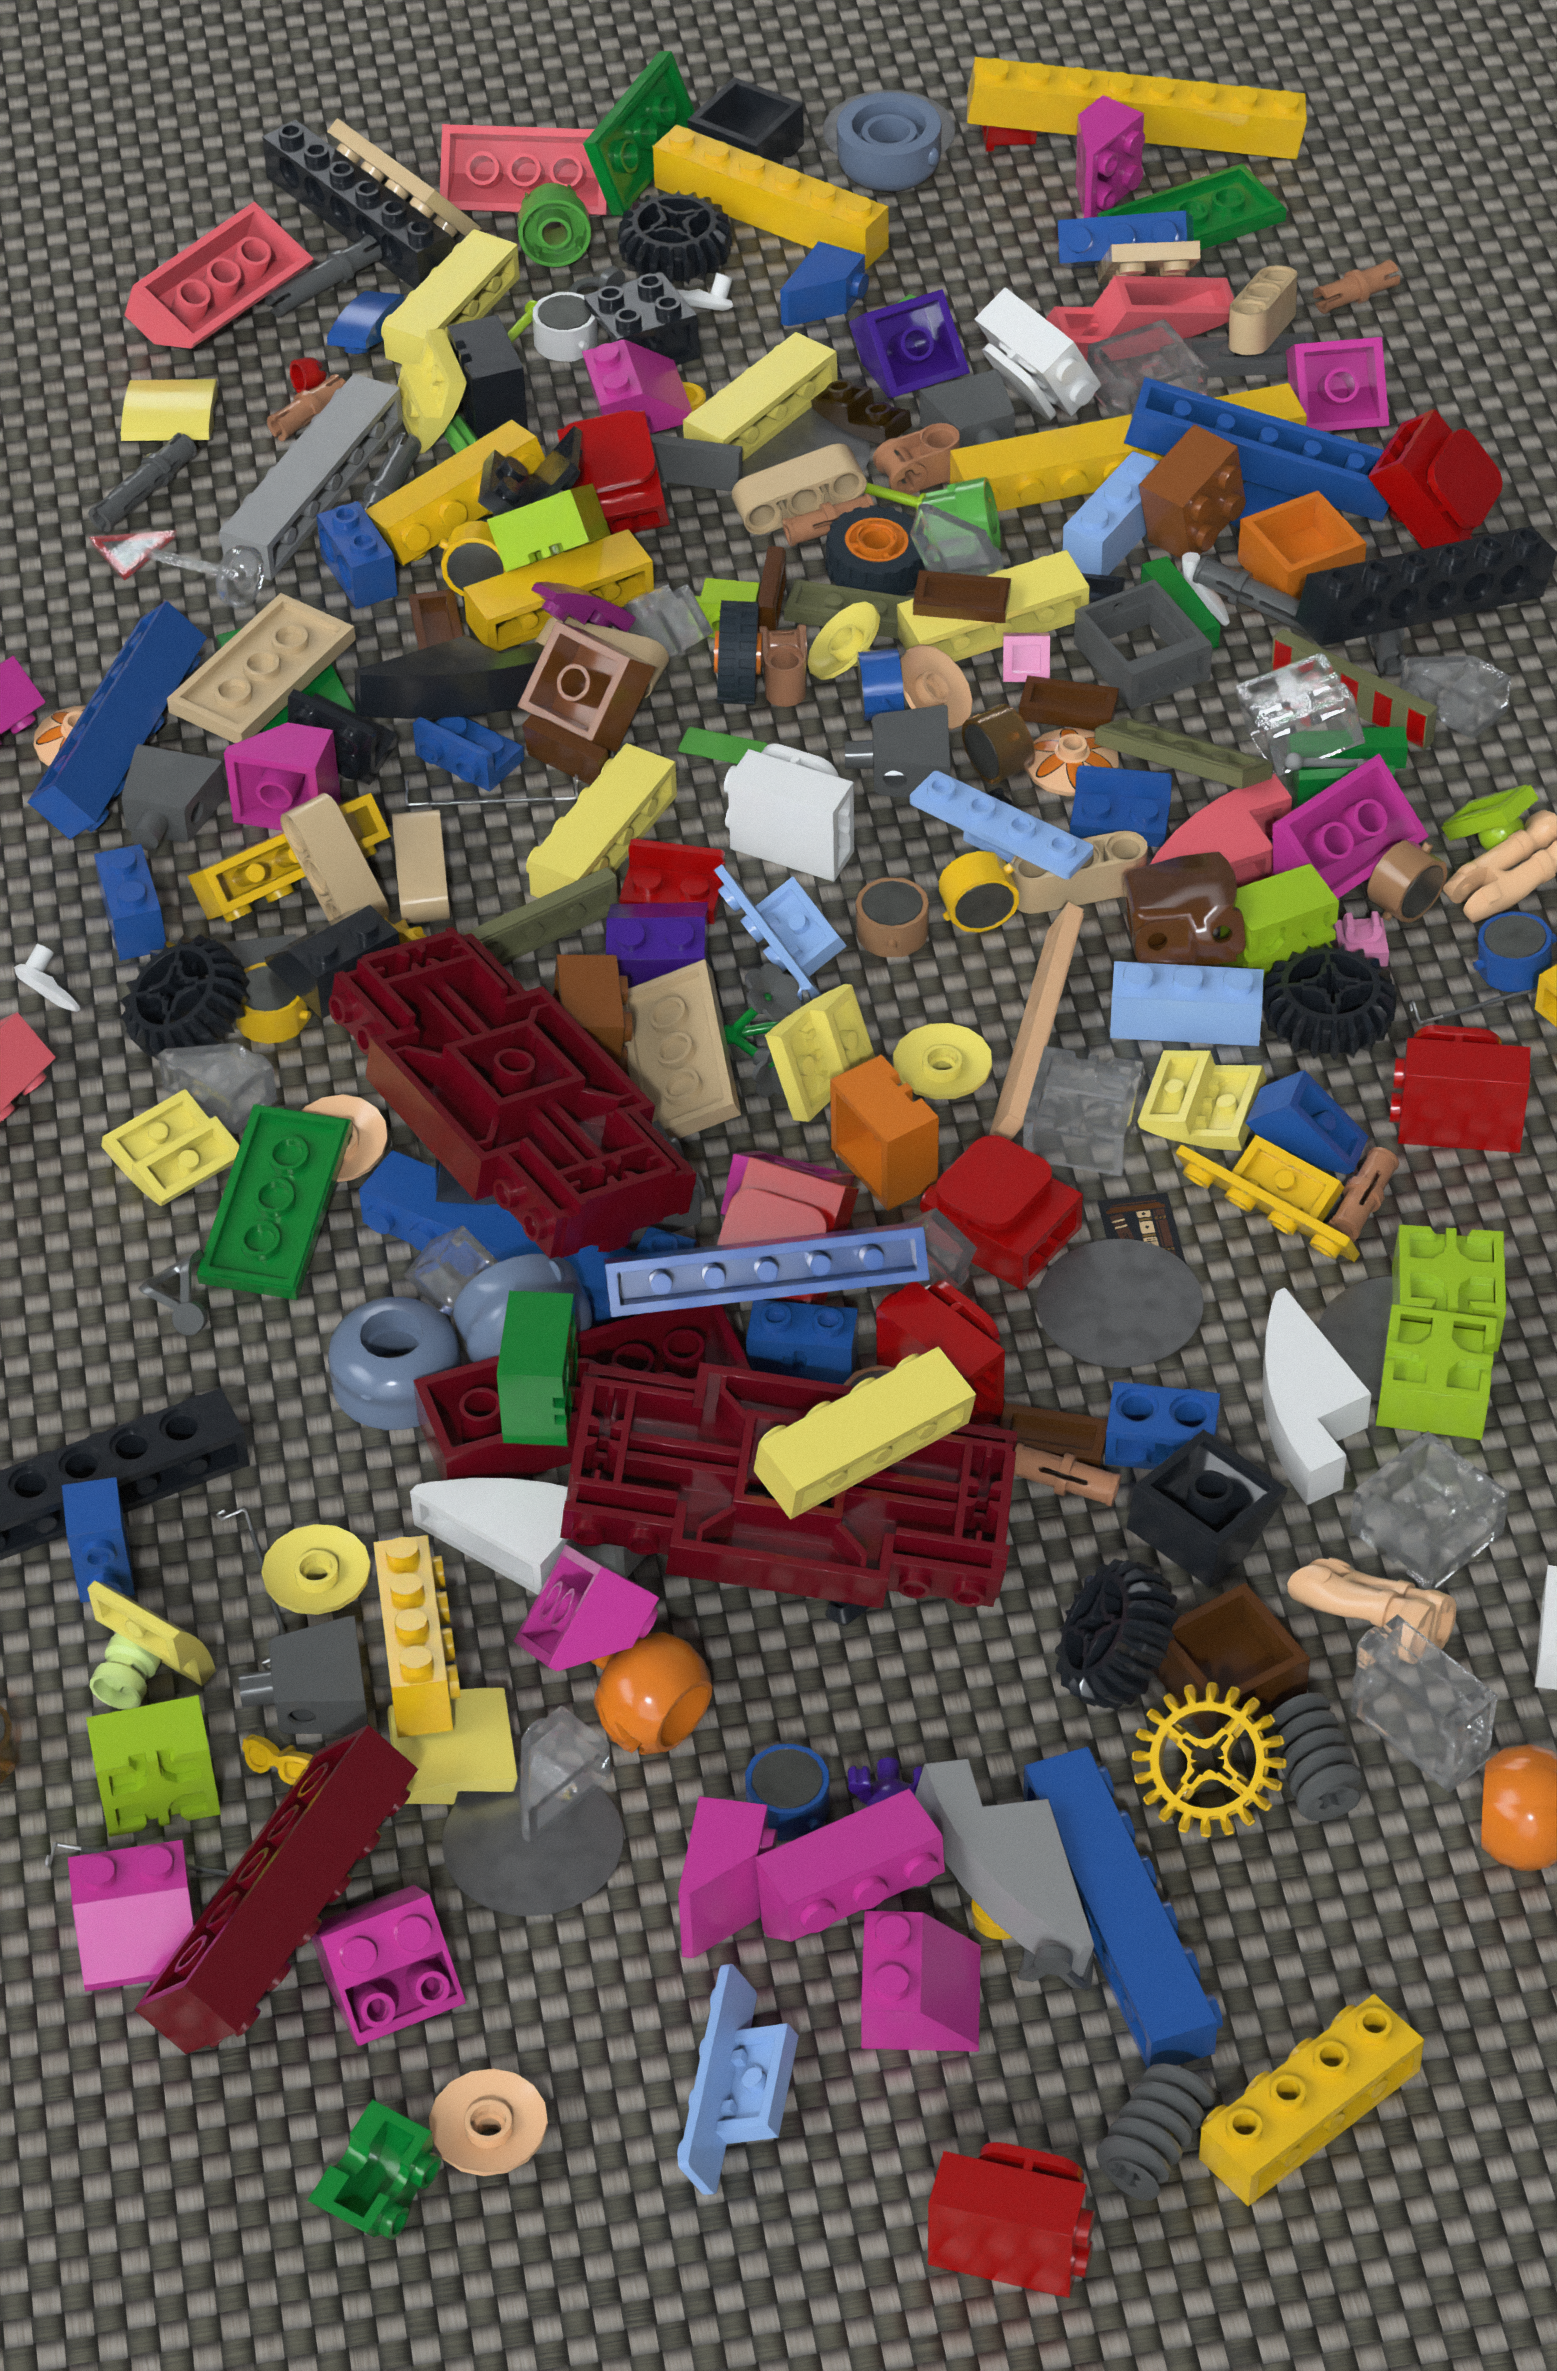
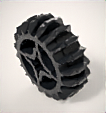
M678 190L676 194L667 195L662 191L660 196L655 198L646 195L644 203L633 202L632 209L623 212V219L619 222L618 229L619 253L621 254L622 261L627 263L628 270L637 271L639 277L645 274L661 272L671 284L675 281H684L686 284H689L692 278L705 280L706 273H718L719 265L727 263V256L731 253L732 246L731 223L728 214L723 213L722 205L712 204L710 197L699 199L696 192L682 195Z
M201 934L194 939L183 935L177 945L166 941L161 953L150 952L151 960L144 967L136 966L139 975L135 980L126 983L130 994L121 1000L125 1007L121 1018L125 1022L126 1032L130 1035V1039L149 1057H154L156 1060L160 1059L170 1065L176 1061H181L188 1065L194 1055L205 1059L208 1048L212 1045L221 1048V1038L226 1033H235L232 1026L234 1021L245 1017L241 1005L251 999L246 990L250 980L244 972L245 967L231 950L223 943H218L215 939L205 938Z
M1324 942L1320 949H1313L1308 945L1302 954L1292 951L1288 962L1275 961L1271 974H1267V980L1264 982L1262 1010L1264 1011V1017H1266L1268 1030L1276 1032L1279 1043L1292 1042L1295 1053L1306 1049L1311 1051L1313 1059L1320 1053L1329 1054L1333 1061H1335L1339 1053H1346L1354 1059L1359 1048L1371 1051L1376 1041H1384L1388 1028L1391 1027L1395 1019L1397 992L1395 991V985L1392 984L1390 971L1382 969L1379 958L1367 959L1364 949L1354 953L1349 952L1345 943L1339 949L1329 948L1326 942Z
M1114 1559L1109 1565L1101 1564L1097 1568L1095 1576L1087 1575L1084 1581V1588L1081 1592H1074V1602L1071 1608L1065 1611L1067 1617L1064 1626L1058 1629V1633L1062 1636L1061 1642L1055 1648V1653L1060 1657L1056 1664V1672L1061 1674V1686L1069 1689L1070 1694L1079 1697L1081 1702L1094 1707L1097 1705L1102 1708H1112L1118 1710L1123 1704L1132 1705L1136 1700L1137 1694H1146L1150 1679L1159 1677V1666L1163 1659L1169 1658L1166 1651L1169 1643L1176 1637L1172 1633V1626L1178 1620L1179 1615L1173 1611L1177 1604V1596L1171 1593L1172 1583L1164 1579L1162 1574L1155 1572L1154 1568L1138 1561L1133 1563L1129 1560L1122 1561L1119 1559Z

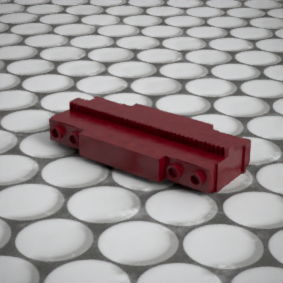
M453 927L446 928L445 932L362 955V958L357 961L356 970L346 973L344 971L335 973L332 996L329 998V1013L336 1024L345 1027L355 1038L361 1052L368 1055L365 1078L475 1201L493 1195L498 1205L502 1209L509 1211L522 1225L526 1236L531 1241H536V1244L549 1259L558 1256L564 1258L579 1253V1249L590 1245L599 1246L598 1252L608 1253L626 1247L631 1242L632 1233L635 1230L662 1222L664 1217L676 1213L679 1215L689 1213L693 1188L696 1182V1172L691 1164L683 1159L664 1139L661 1132L652 1126L655 1104L543 986L526 991L522 984L512 977L497 961L494 954L487 950L472 933L462 935Z
M699 1362L697 1380L682 1378L671 1372L657 1374L628 1369L620 1364L600 1365L589 1363L588 1372H583L577 1413L579 1422L569 1473L567 1496L563 1509L560 1538L574 1540L576 1543L584 1546H598L602 1543L623 1546L631 1552L640 1555H651L654 1553L668 1555L665 1574L868 1607L883 1609L887 1590L900 1592L906 1597L915 1599L927 1596L953 1599L955 1603L964 1607H978L981 1605L993 1607L995 1599L999 1598L1010 1545H1006L1016 1460L1014 1449L1018 1431L1005 1430L997 1425L987 1423L979 1425L966 1424L790 1519L753 1471L758 1443L774 1427L779 1425L788 1427L805 1418L807 1413L819 1403L824 1401L833 1403L850 1394L854 1387Z

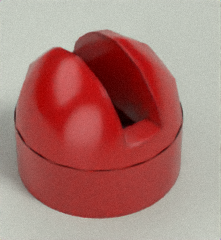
M305 357L291 362L290 378L297 393L302 390L309 391L312 388L314 389L326 380V371H320L323 367L321 361L313 357Z

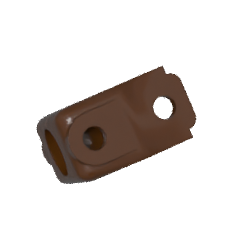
M1220 852L1180 856L1132 869L1125 874L1124 896L1127 922L1135 957L1138 962L1203 966L1237 961L1236 955L1242 953L1246 946L1244 918L1242 911L1235 907L1237 883L1234 871ZM1219 926H1227L1231 929L1230 935L1224 939L1215 938L1213 931Z

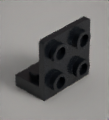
M663 273L645 274L638 279L616 286H606L599 291L584 296L585 306L611 337V343L625 339L673 359L676 366L700 358L697 314Z
M573 426L532 475L528 474L527 469L520 461L511 456L505 457L494 449L483 463L478 503L498 516L553 496L560 490L563 492L569 490L581 472L578 465L583 450L580 448L582 431Z
M293 689L288 696V723L333 730L338 773L347 779H358L370 785L397 745L398 734L316 693L312 698Z

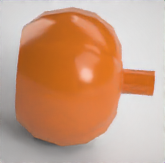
M648 1633L644 1638H637L632 1648L591 1661L603 1670L593 1703L600 1722L610 1740L630 1753H633L638 1747L639 1754L641 1755L663 1753L677 1747L699 1724L712 1697L710 1671L704 1660L689 1642L669 1633Z
M1532 1744L1502 1749L1486 1761L1482 1803L1481 1848L1499 1864L1519 1871H1536L1549 1868L1557 1863V1753L1551 1749Z

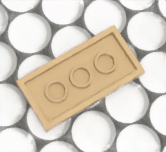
M338 118L328 129L327 132L341 142L336 150L355 164L362 159L364 162L360 166L361 169L380 183L384 177L388 180L384 186L404 201L410 195L412 199L408 204L430 219L433 213L437 215L433 222L449 233L451 237H454L457 232L466 237L473 229L479 231L482 229V227L435 189Z
M1200 241L1111 244L1098 264V283H1110L1114 276L1186 277L1201 259Z
M280 593L167 698L168 711L233 743H238L255 736L288 705V696L293 689L300 692L305 689L356 640L355 628L349 623Z
M706 959L629 988L627 1005L622 1006L623 1011H631L632 1039L631 1042L623 1043L627 1047L630 1079L655 1104L652 1122L659 1120L669 1138L675 1136L677 1139L740 1116L741 1111L713 971Z

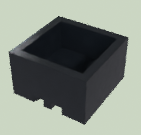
M733 77L687 119L688 129L725 142L728 145L761 156L780 165H783V157H791L804 145L803 103Z
M494 315L447 326L449 342L467 381L458 407L460 411L464 410V420L469 424L477 438L481 439L510 420L515 421L528 430L524 367L499 316Z

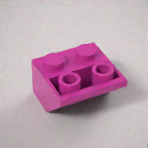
M1102 95L1078 114L1076 188L1083 218L1097 217V213L1113 208L1116 202L1130 191L1135 190L1143 178L1144 113L1105 95Z
M416 1885L406 1887L322 1920L320 1928L311 1938L325 1981L357 2046L466 2003L430 1895Z

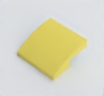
M427 329L419 364H402L397 387H400L402 421L408 435L410 433L415 435L421 442L419 454H424L443 434L458 409L467 384L444 329Z
M217 379L130 380L123 406L120 432L121 441H164L172 439L177 433L185 434L191 440H209L214 428L213 408L218 397Z
M843 984L813 999L791 1013L765 1035L792 1118L795 1121H811L830 1102V1079L875 1058L853 986L850 984Z
M1163 1050L1137 1121L1139 1127L1152 1134L1173 1141L1205 1148L1242 1151L1250 1127L1245 1122L1260 1088L1264 1087L1267 1081L1263 1065H1215L1211 1051Z
M184 1089L102 1136L101 1146L123 1173L143 1193L158 1205L163 1206L233 1165L240 1145L217 1116L209 1119L189 1092Z
M94 1580L87 1588L96 1621L162 1659V1663L200 1686H203L216 1672L209 1651L195 1636L105 1583Z
M504 1688L461 1689V1698L450 1699L453 1731L397 1738L393 1705L388 1707L387 1716L391 1745L418 1768V1771L407 1785L411 1794L405 1804H454L458 1791H514L518 1777Z

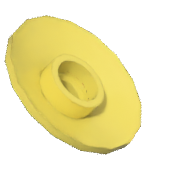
M866 601L853 603L829 620L816 636L809 650L807 665L810 673L814 677L825 680L835 678L852 666H857V653L870 651V646L879 630L880 615L878 609Z
M936 1023L913 1029L900 1039L893 1052V1066L899 1073L901 1084L908 1083L916 1095L935 1100L956 1099L973 1093L986 1082L992 1070L991 1049L983 1037L971 1029L952 1023Z
M313 1524L293 1529L278 1538L265 1554L261 1573L266 1592L278 1605L295 1613L319 1615L339 1610L354 1601L368 1584L371 1563L366 1546L353 1533L333 1525Z

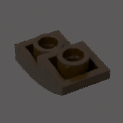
M837 380L830 383L824 391L811 400L812 408L828 421L855 436L874 443L882 444L891 438H897L912 426L910 410L891 407L890 404L884 402L874 403L872 387L856 385L849 380Z

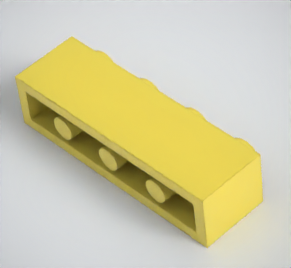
M473 229L461 243L455 245L452 252L439 266L434 267L429 276L415 290L408 294L406 300L392 314L385 318L381 328V336L384 339L385 358L400 364H419L427 329H444L448 337L447 326L483 318L520 279L518 244Z
M795 332L757 363L747 368L744 373L725 388L719 390L716 395L702 406L691 412L683 420L684 438L742 446L743 462L812 407L811 400L824 391L830 383L838 380L837 352Z
M1064 550L986 575L990 577L1011 578V593L1005 623L913 615V598L897 604L898 637L906 651L920 644L934 646L949 655L956 662L1002 647L1003 632L1045 633L1075 623V609L1089 604L1090 586L1069 552Z
M628 743L622 747L614 758L608 759L601 770V774L590 787H585L580 792L576 804L565 817L562 816L556 821L551 834L541 846L534 847L530 852L526 863V871L529 873L530 894L541 898L606 867H609L614 873L629 855L628 847L630 840L642 839L677 797L676 762Z
M939 1346L921 1356L917 1353L909 1355L893 1371L878 1379L874 1377L864 1379L851 1390L850 1394L833 1403L830 1401L821 1402L813 1407L805 1418L788 1427L779 1425L768 1431L758 1443L753 1471L787 1516L793 1519L968 1424L976 1393Z

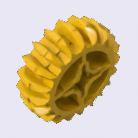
M1209 1682L1207 1684L1206 1700H1199L1198 1692L1194 1685H1186L1184 1687V1694L1188 1704L1181 1706L1173 1694L1165 1695L1163 1698L1164 1702L1172 1713L1165 1718L1159 1711L1150 1709L1147 1713L1148 1718L1159 1725L1156 1733L1154 1734L1149 1730L1141 1728L1137 1730L1136 1737L1152 1743L1150 1752L1138 1750L1132 1753L1134 1761L1150 1763V1771L1136 1774L1134 1776L1135 1782L1137 1784H1146L1154 1781L1156 1789L1148 1792L1143 1800L1147 1805L1157 1803L1162 1798L1168 1802L1158 1816L1163 1822L1169 1821L1177 1810L1183 1813L1178 1828L1180 1832L1188 1833L1192 1828L1194 1818L1201 1819V1836L1211 1837L1213 1833V1820L1220 1819L1224 1834L1232 1835L1235 1833V1825L1231 1816L1238 1813L1242 1822L1247 1826H1252L1256 1820L1247 1808L1252 1802L1264 1811L1271 1809L1272 1803L1260 1794L1264 1786L1275 1791L1282 1790L1283 1783L1277 1779L1269 1778L1268 1772L1269 1767L1276 1769L1287 1767L1286 1759L1280 1757L1270 1758L1269 1749L1278 1748L1285 1744L1284 1737L1276 1735L1265 1738L1262 1731L1272 1727L1276 1722L1275 1718L1269 1714L1255 1722L1251 1716L1258 1710L1260 1701L1253 1697L1247 1701L1242 1709L1236 1707L1241 1691L1234 1686L1229 1689L1225 1702L1218 1701L1219 1688L1217 1683ZM1205 1712H1219L1232 1717L1224 1728H1221L1218 1733L1208 1739H1199L1179 1725L1187 1718ZM1245 1729L1253 1741L1256 1752V1768L1251 1782L1235 1768L1231 1759L1232 1750L1238 1742V1737ZM1228 1736L1227 1740L1220 1747L1224 1756L1219 1757V1759L1224 1760L1222 1768L1229 1772L1233 1778L1230 1779L1224 1773L1208 1769L1203 1775L1199 1774L1191 1783L1199 1772L1196 1764L1202 1761L1195 1760L1197 1752L1187 1744V1741L1189 1740L1196 1747L1212 1750L1216 1745L1220 1746ZM1168 1739L1176 1743L1185 1753L1188 1761L1187 1770L1175 1790L1170 1785L1164 1769V1751ZM1212 1780L1224 1783L1240 1795L1231 1803L1216 1808H1201L1188 1803L1196 1791H1199L1204 1784Z

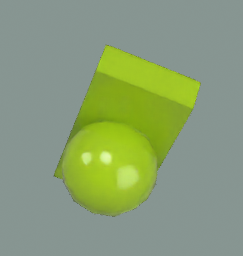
M1526 784L1469 801L1446 820L1441 828L1449 841L1478 833L1480 844L1486 851H1489L1508 839V836L1520 829L1525 831L1523 820L1519 815L1539 798L1532 786H1527Z

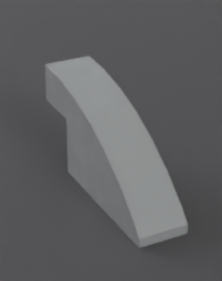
M968 1759L924 1764L915 1797L943 1835L944 1861L962 1887L998 1926L1033 1954L1036 1953L1037 1948L1045 1945L1062 1947L1071 1952L1073 1955L1071 1970L1079 1977H1083L1094 1948V1943L1049 1800L1043 1799L982 1806Z

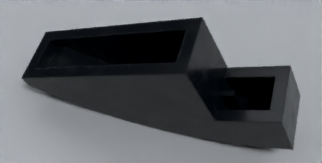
M465 635L354 670L355 713L363 717L414 719L419 717L445 718L469 716L520 708L518 707L519 701L545 646L536 642L500 654Z

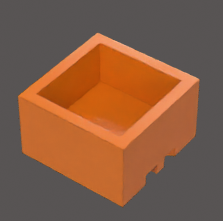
M1317 490L1240 519L1238 562L1246 570L1253 573L1254 579L1300 600L1307 574L1365 562L1367 543Z
M879 1055L830 1079L831 1148L883 1207L889 1211L926 1192L930 1186L937 1184L939 1117L922 1098L913 1102V1088L908 1083L898 1087V1084L901 1083L899 1073L882 1055Z

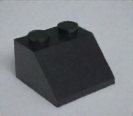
M371 905L345 912L265 956V963L323 1019L330 1015L329 998L332 996L335 973L340 971L346 973L356 970L357 961L362 958V955L400 945L399 932Z
M1203 1429L1134 1485L1127 1529L1211 1588L1246 1558L1285 1498L1288 1488Z

